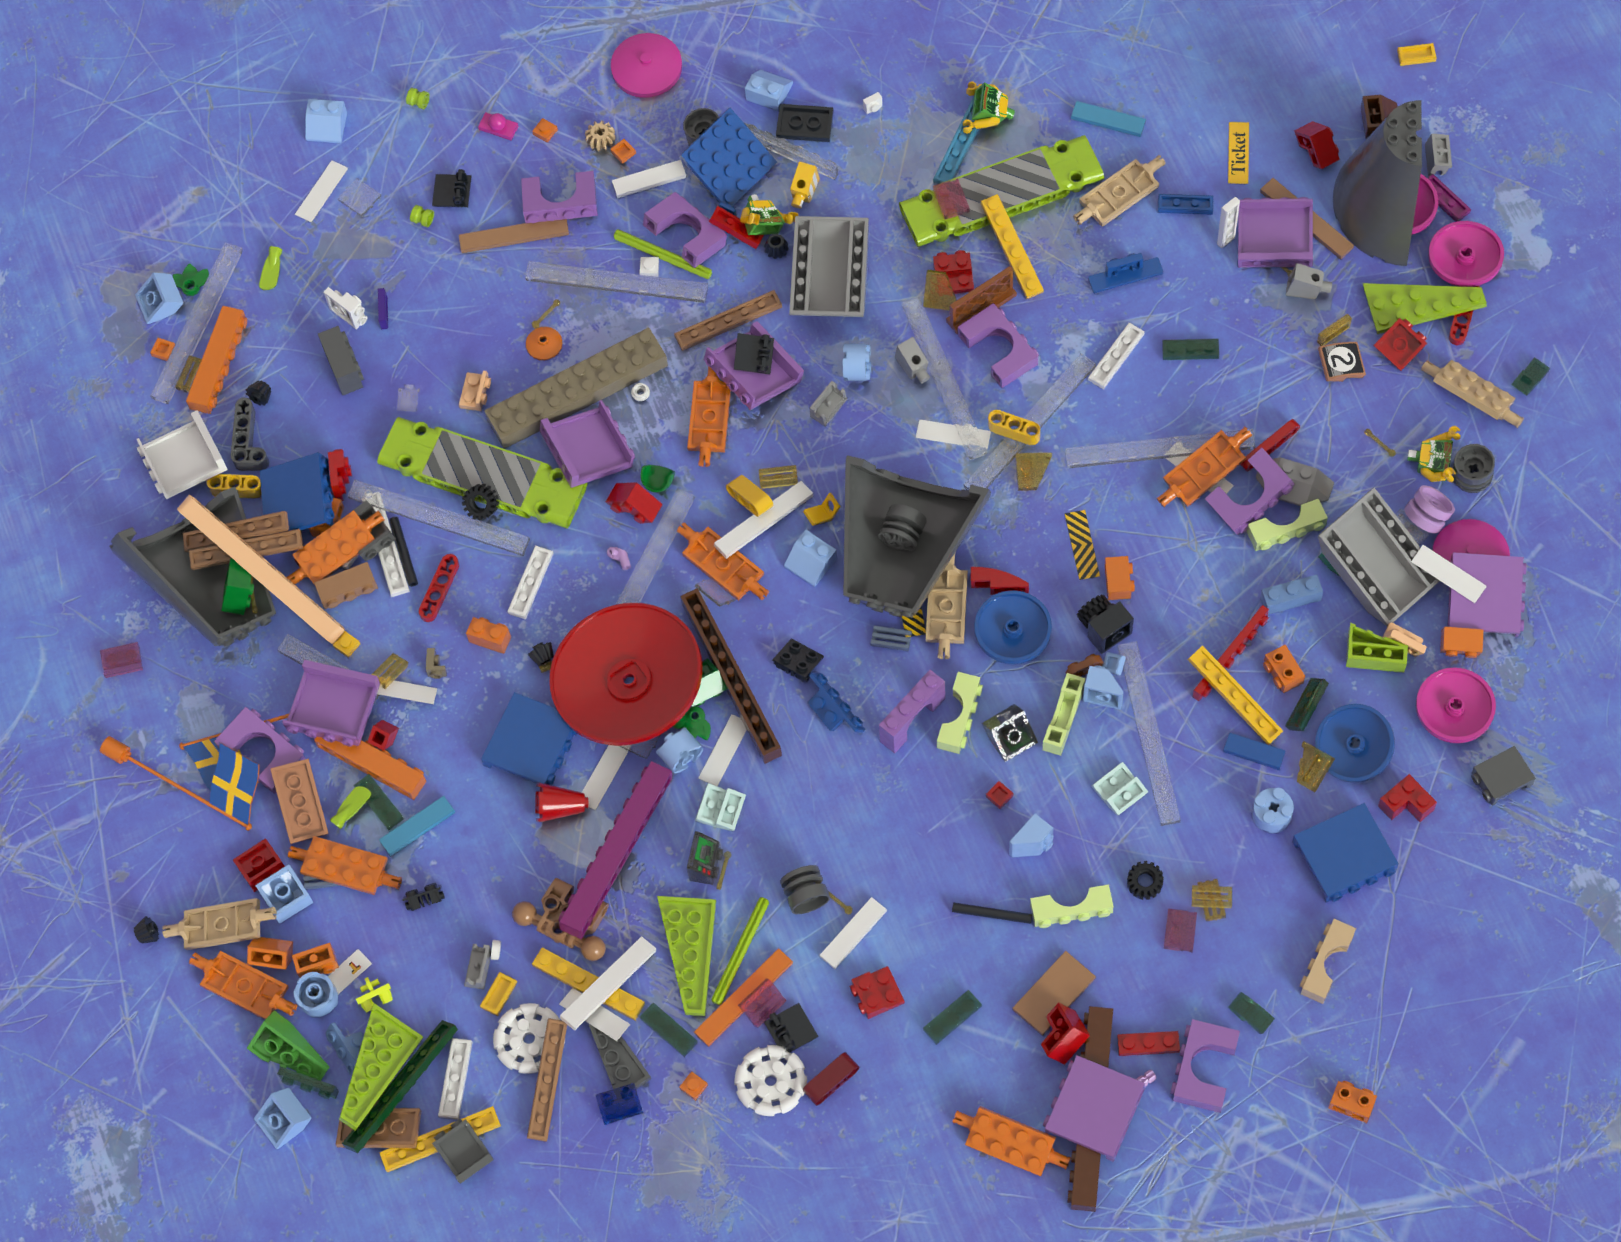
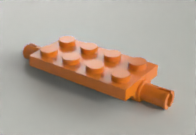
M709 366L707 377L702 381H694L687 445L688 451H700L698 465L704 467V460L706 463L705 467L710 466L711 452L725 453L731 390L728 385L721 381Z
M1244 426L1233 437H1228L1220 430L1163 477L1164 481L1169 485V489L1156 498L1158 502L1165 507L1177 497L1187 507L1190 506L1246 460V457L1239 448L1244 441L1252 436L1251 432L1247 431L1248 429Z
M353 510L303 546V549H299L292 554L299 563L300 568L287 576V578L293 584H297L305 577H309L313 584L327 578L356 557L361 549L375 540L371 534V529L384 521V517H382L379 511H376L366 520H361Z
M685 522L681 524L683 527H678L677 532L685 537L689 543L688 547L682 552L683 556L739 601L748 591L754 593L760 600H763L768 595L769 590L758 583L764 575V571L739 551L726 559L714 547V543L722 537L711 528L707 527L703 532H695Z
M313 836L308 850L291 846L290 850L292 851L288 852V858L303 861L300 870L301 874L375 895L377 888L382 885L399 889V884L402 883V877L386 873L387 857Z
M222 951L218 953L216 958L210 960L195 952L192 955L194 959L190 958L189 964L202 969L205 973L200 983L201 987L263 1019H266L276 1009L290 1016H293V1010L296 1011L297 1004L283 998L289 988L287 984Z
M982 1106L978 1108L977 1114L974 1117L958 1110L955 1113L953 1123L966 1127L970 1131L965 1143L966 1146L1038 1176H1042L1044 1168L1049 1162L1065 1170L1069 1165L1071 1157L1054 1151L1053 1144L1056 1137Z

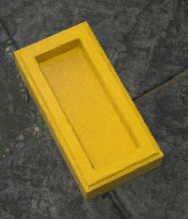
M1433 43L1397 48L1400 66L1436 62L1437 59Z
M499 972L483 999L480 1008L499 1016L515 988L517 980Z

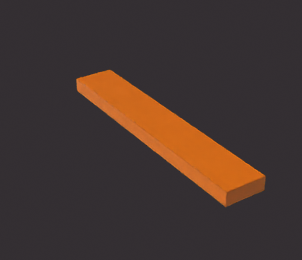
M778 948L694 1031V1034L709 1047L793 964V961Z

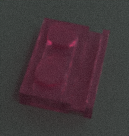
M958 178L952 182L947 181L933 186V191L944 219L962 215L964 212H970Z
M138 642L100 650L105 678L143 670Z
M1168 909L1164 949L1193 952L1197 912L1192 913L1184 910Z
M766 978L738 1006L748 1019L752 1021L754 1026L758 1028L769 1018L770 1014L778 1010L787 1000L781 995L770 979Z

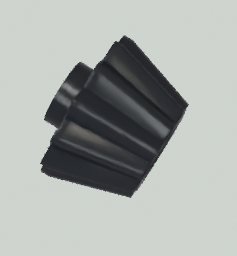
M777 233L769 236L764 245L765 253L768 254V257H773L774 259L777 257L782 258L783 255L787 254L786 251L789 250L788 242L782 235Z
M258 380L245 389L246 395L249 396L253 403L259 406H265L268 403L271 388L266 382Z
M541 642L533 646V650L528 653V656L538 666L554 658L551 642L546 644Z
M145 916L134 927L137 940L142 944L158 941V926L150 917Z

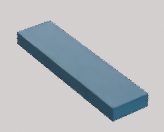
M1076 101L1071 115L1073 120L1141 137L1146 123V119L1079 101Z
M442 796L380 838L379 841L391 857L453 815L455 810L447 799Z

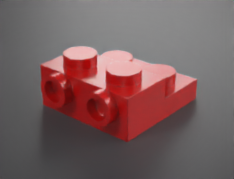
M958 250L955 254L947 255L946 252H940L933 256L938 296L966 293L974 290L970 252L966 253L964 250Z
M1399 318L1373 346L1402 371L1427 345L1425 342L1427 338L1420 331L1414 332L1411 329L1413 325L1407 319L1402 320Z
M336 449L333 452H328L330 483L334 497L344 501L343 494H346L345 484L350 483L349 476H352L351 465H349V458L344 455V450Z
M266 838L233 859V862L254 892L258 890L255 885L285 867Z
M888 966L873 973L869 971L851 979L852 985L849 986L854 997L858 996L860 1001L858 1007L862 1015L866 1014L868 1019L905 1003Z

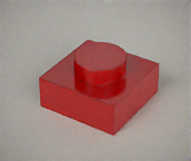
M1000 781L986 793V798L999 809L1014 796V793Z

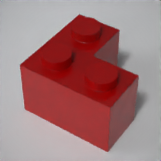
M1312 121L1294 130L1299 146L1308 150L1314 167L1323 169L1340 160L1338 155L1339 149L1333 141L1332 137L1334 135L1330 127Z
M637 482L616 483L605 501L611 506L610 509L616 513H630L634 516V520L640 524L652 523L663 505Z
M1408 774L1380 798L1378 807L1391 820L1407 809L1421 822L1434 811L1437 801Z
M1058 1002L1046 1016L1053 1030L1044 1039L1041 1046L1049 1058L1065 1065L1088 1039L1090 1034L1076 1011Z

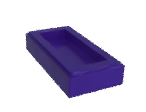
M378 288V321L381 330L389 328L388 297L384 288Z

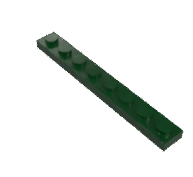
M443 1020L438 1024L390 1083L357 1130H352L342 1142L346 1149L359 1153L364 1148L367 1141L377 1132L384 1120L389 1117L397 1104L402 1101L405 1094L415 1085L422 1073L427 1070L435 1057L440 1054L444 1046L452 1039L458 1030L454 1024Z

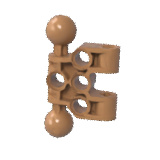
M555 878L541 899L544 910L543 916L537 914L535 906L530 902L523 901L514 906L512 918L518 925L528 926L532 924L537 927V932L546 935L554 942L564 944L571 949L575 946L580 948L582 955L587 960L596 961L604 956L606 945L599 937H583L581 940L564 931L560 934L554 933L556 929H560L558 919L563 910L566 911L569 906L568 901L574 892V886L559 878ZM602 902L584 936L593 934L607 912L608 903ZM549 904H555V905H556V906H555L554 908H552V909L547 908V906H548Z

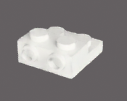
M329 287L324 291L329 309L349 325L357 329L366 323L367 316L364 315L365 311L361 306L362 302L357 296H351L348 292L342 296L339 291H333Z

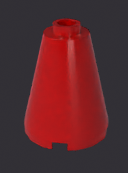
M537 783L536 787H540V791H536L535 813H539L540 818H536L537 822L584 813L585 809H588V797H585V794L582 792L543 783Z

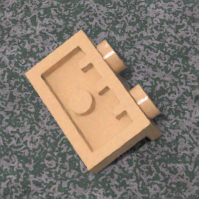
M483 370L482 374L466 373L459 402L461 409L482 411L483 405H486L487 402L486 390L491 386V378L488 376L487 371Z
M1392 622L1388 624L1383 638L1387 637L1407 645L1408 653L1414 657L1424 654L1427 646L1422 644L1423 639Z

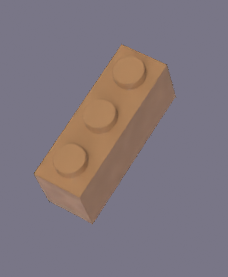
M368 562L314 583L325 609L335 608L342 602L352 601L357 596L370 594L375 589H378Z

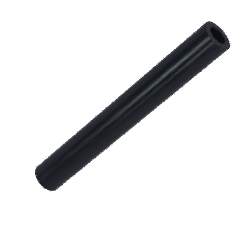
M392 517L389 521L396 538L395 541L409 586L413 587L418 584L399 518Z
M953 902L952 912L1027 924H1031L1032 914L955 902Z

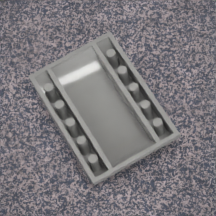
M795 216L789 315L864 317L869 218Z
M1375 487L1318 535L1323 555L1366 611L1386 626L1397 620L1440 581L1411 562L1419 551L1420 546Z

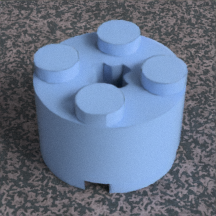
M844 344V381L870 380L871 344Z
M684 727L675 734L673 732L669 733L664 738L665 743L657 749L656 753L674 773H679L689 767L687 763L691 760L695 762L699 758L703 748L687 728Z
M1282 788L1263 790L1256 796L1254 801L1252 818L1255 825L1261 830L1268 831V833H1279L1285 830L1292 819L1293 801Z
M309 972L297 981L296 988L294 989V998L306 1014L311 1017H321L330 1013L337 1006L338 992L328 976L318 972Z

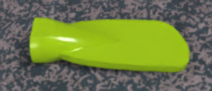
M269 247V255L264 263L259 287L262 290H270L277 285L280 271V256L282 254V249L279 247Z
M361 786L355 787L330 821L342 829L345 822L354 816L370 798V790Z

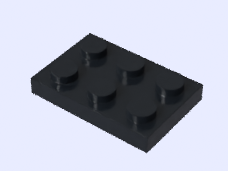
M780 104L776 138L830 142L834 108Z

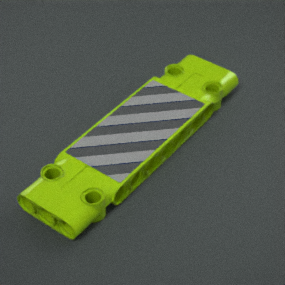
M1082 135L1069 141L1059 140L1050 148L1048 146L1038 147L936 185L933 190H922L918 196L899 202V208L916 246L920 247L934 242V240L944 242L950 234L961 236L991 225L980 203L982 200L998 194L1010 218L1065 198L1069 195L1070 191L1080 192L1084 185H1090L1103 180L1104 173L1087 137Z
M401 417L396 418L377 460L379 465L398 470L403 476H412L421 483L462 497L471 487L477 484H486V487L491 486V491H496L494 496L498 495L499 497L496 500L499 501V505L496 506L498 509L524 518L533 516L541 523L551 522L566 529L569 528L588 484L587 482L571 488L560 468L552 469L547 463L441 427L433 429L424 422L416 423ZM410 463L409 466L403 467L404 464ZM557 478H562L561 481H555ZM477 495L475 497V501L487 505L486 500L482 496ZM542 510H547L544 514L540 513Z

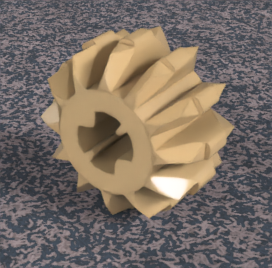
M601 120L597 124L594 121V126L588 125V130L585 131L586 143L590 144L591 149L596 148L598 152L601 148L606 151L607 146L612 147L613 141L616 139L614 135L615 130L609 122L604 124V121Z

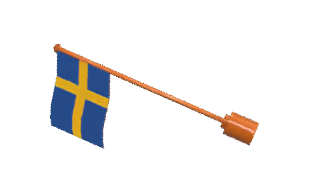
M289 714L264 720V722L269 721L271 723L288 718ZM221 733L179 744L180 749H185L195 762L203 782L210 792L220 749L214 741Z
M108 736L103 741L100 747V753L119 764L129 760L246 827V830L252 828V825L249 823L251 804L259 779V764L219 742V758L211 783L210 802L130 757V747L111 736Z

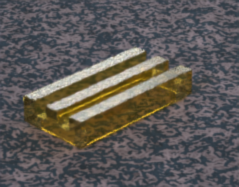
M1346 314L1318 333L1317 343L1320 346H1324L1349 329L1352 320L1349 314Z
M189 356L176 384L177 390H183L186 393L190 391L191 382L202 359ZM193 361H195V364H194V366H193V368H192V370H191V372H190V374H189L188 380H187L186 384L183 385V383H184V381H185V379H186V377H187V374H188V372H189V370H190V368H191V366H192V363H193Z
M796 465L759 469L761 489L790 486L798 483ZM784 472H793L791 474H776ZM775 474L774 476H765V477H763V475Z
M392 653L371 675L377 676L380 684H382V688L386 689L408 667L409 662ZM394 660H397L392 666H390V667L387 669V671H386L381 677H379V675H380Z
M1218 880L1198 882L1197 885L1206 922L1226 918ZM1211 886H1214L1220 914H1217ZM1203 887H1207L1213 916L1209 915Z
M1192 885L1191 906L1232 908V887ZM1196 892L1228 893V895L1196 894ZM1196 899L1228 900V902H1226V901H1201V900H1196Z

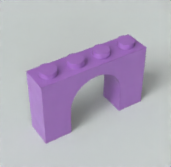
M594 172L575 173L576 191L571 198L563 202H550L543 198L539 177L521 178L525 224L598 216Z
M676 192L644 213L643 226L655 236L670 225L677 223L690 225L698 232L695 238L683 246L682 258L694 268L714 255L726 244L727 234L725 231L710 223L709 218L705 217L696 207H693L684 197Z
M994 303L958 326V336L968 348L989 336H1001L1011 343L1013 349L1010 354L991 366V376L1001 388L1038 365L1039 354L1037 350L1028 345L1026 337L1018 333L1015 324L1012 321H1008L1004 311L1000 307L997 308Z
M1263 448L1248 459L1264 480V492L1259 500L1250 505H1239L1233 502L1220 486L1205 498L1237 535L1246 532L1249 523L1259 520L1264 515L1265 510L1269 507H1274L1278 503V499L1283 494L1287 495L1293 489L1292 486L1295 485Z
M929 670L879 724L880 742L893 753H896L907 741V730L915 716L924 707L933 712L945 700V681Z
M245 707L214 742L219 748V742L237 752L252 738L264 737L271 740L275 744V756L272 762L259 775V781L275 794L276 789L270 768L305 760L304 751L296 744L292 746L289 743L290 739L282 732L278 734L274 731L275 727L269 721H262L260 719L261 715L252 708L250 711Z
M1192 1019L1191 1025L1186 1026L1184 1037H1188L1187 1043L1182 1044L1180 1056H1183L1182 1063H1177L1175 1075H1179L1177 1083L1173 1082L1170 1094H1174L1173 1101L1221 1113L1227 1088L1207 1084L1197 1079L1192 1072L1191 1061L1195 1055L1205 1050L1235 1055L1240 1031Z

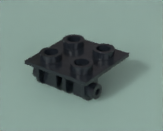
M459 169L456 175L436 174L432 206L468 207L472 175H467L465 170Z
M738 333L733 370L770 375L774 338H770V335L767 334L756 336Z
M791 638L772 661H774L776 668L786 671L787 674L791 671V676L795 675L802 682H808L810 679L809 674L824 656Z
M432 883L426 885L423 891L418 892L417 889L406 892V896L402 898V901L408 900L405 903L406 909L414 911L421 908L418 897H420L422 907H425L422 895H425L428 905H431L428 893L432 904L442 902L445 896L443 891L439 892L442 886Z
M799 1003L779 1014H770V1019L764 1021L775 1043L778 1046L784 1047L788 1052H792L818 1037Z

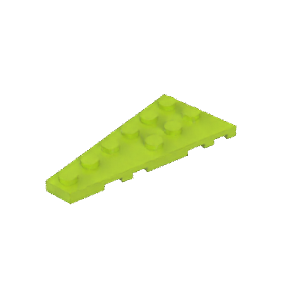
M1363 283L1364 293L1377 334L1387 332L1399 318L1402 320L1407 319L1412 325H1417L1487 307L1482 287Z
M657 896L685 1015L705 1016L716 899Z
M375 1003L372 1006L339 1117L340 1121L355 1131L423 1039L422 1035Z

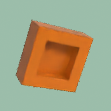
M542 118L532 132L534 136L548 143L558 128L553 123Z
M625 139L610 149L611 153L622 164L636 154V150Z
M157 338L150 354L152 357L169 361L176 345L174 342Z
M691 1071L679 1088L696 1101L708 1086V1083Z

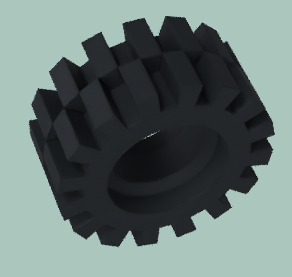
M477 484L464 493L465 495L462 500L465 501L462 502V506L466 505L464 511L468 510L469 513L467 515L469 517L473 515L472 519H486L498 509L496 506L499 505V501L496 500L499 497L498 495L494 496L496 491H491V486L486 487V484ZM477 495L482 496L486 500L487 505L485 508H479L476 505L475 497Z
M1098 595L1081 607L1082 609L1078 611L1077 617L1088 629L1090 618L1096 614L1100 615L1111 603L1105 595Z
M1140 861L1137 862L1136 866L1133 865L1132 869L1128 872L1127 886L1130 893L1133 892L1135 897L1140 896L1142 900L1143 897H1146L1147 900L1151 896L1153 898L1156 897V894L1161 892L1164 880L1163 872L1159 870L1160 867L1158 865L1155 867L1153 862L1147 864V861H1144L1143 864ZM1142 874H1148L1152 877L1153 883L1148 887H1143L1138 883V877Z

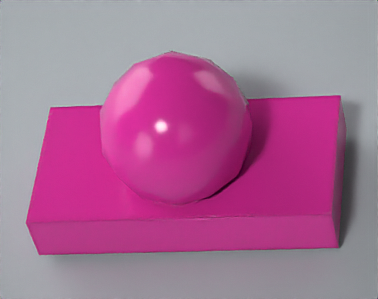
M485 112L478 126L481 131L512 141L519 127L518 123L505 119L500 113L490 114Z

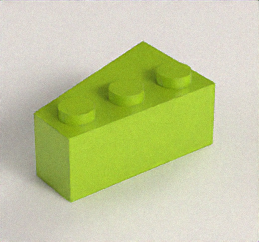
M1350 622L1346 667L1405 672L1408 653L1407 645L1387 637L1378 636L1373 631H1366Z

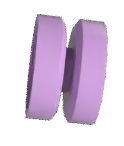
M1423 485L1417 490L1414 498L1408 502L1404 510L1408 518L1416 526L1429 533L1436 534L1443 528L1445 521L1449 520L1453 515L1455 508L1453 503L1443 493L1435 488Z

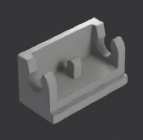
M1431 134L1425 143L1428 176L1436 174V171H1441V175H1444L1449 168H1452L1449 135Z
M831 381L811 405L810 417L826 427L848 400L845 390L843 388L841 391L838 390L836 383Z
M473 944L464 984L465 987L484 990L492 950L489 945H484L481 948L477 944Z

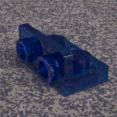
M634 1083L596 1095L604 1125L643 1113Z

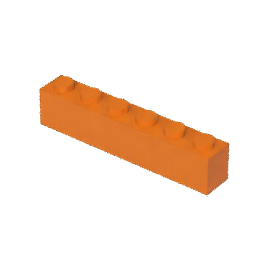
M222 306L186 399L189 409L211 414L212 409L216 407L218 393L223 389L224 377L229 373V364L235 357L237 344L241 342L242 330L247 326L248 320L243 310Z
M317 736L314 739L318 748L412 800H415L426 783L423 771L416 767L412 769L407 766L408 764L400 758L394 759L389 752L376 749L375 746L367 743V740L365 742L361 740L359 746L352 745L350 747L343 745L339 741L328 742Z

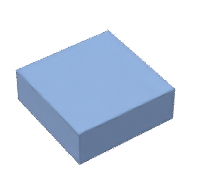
M1107 652L1102 667L1109 670L1112 674L1121 676L1126 657Z

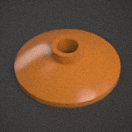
M539 327L533 330L526 339L527 352L537 360L552 359L562 349V337L558 331L551 327Z

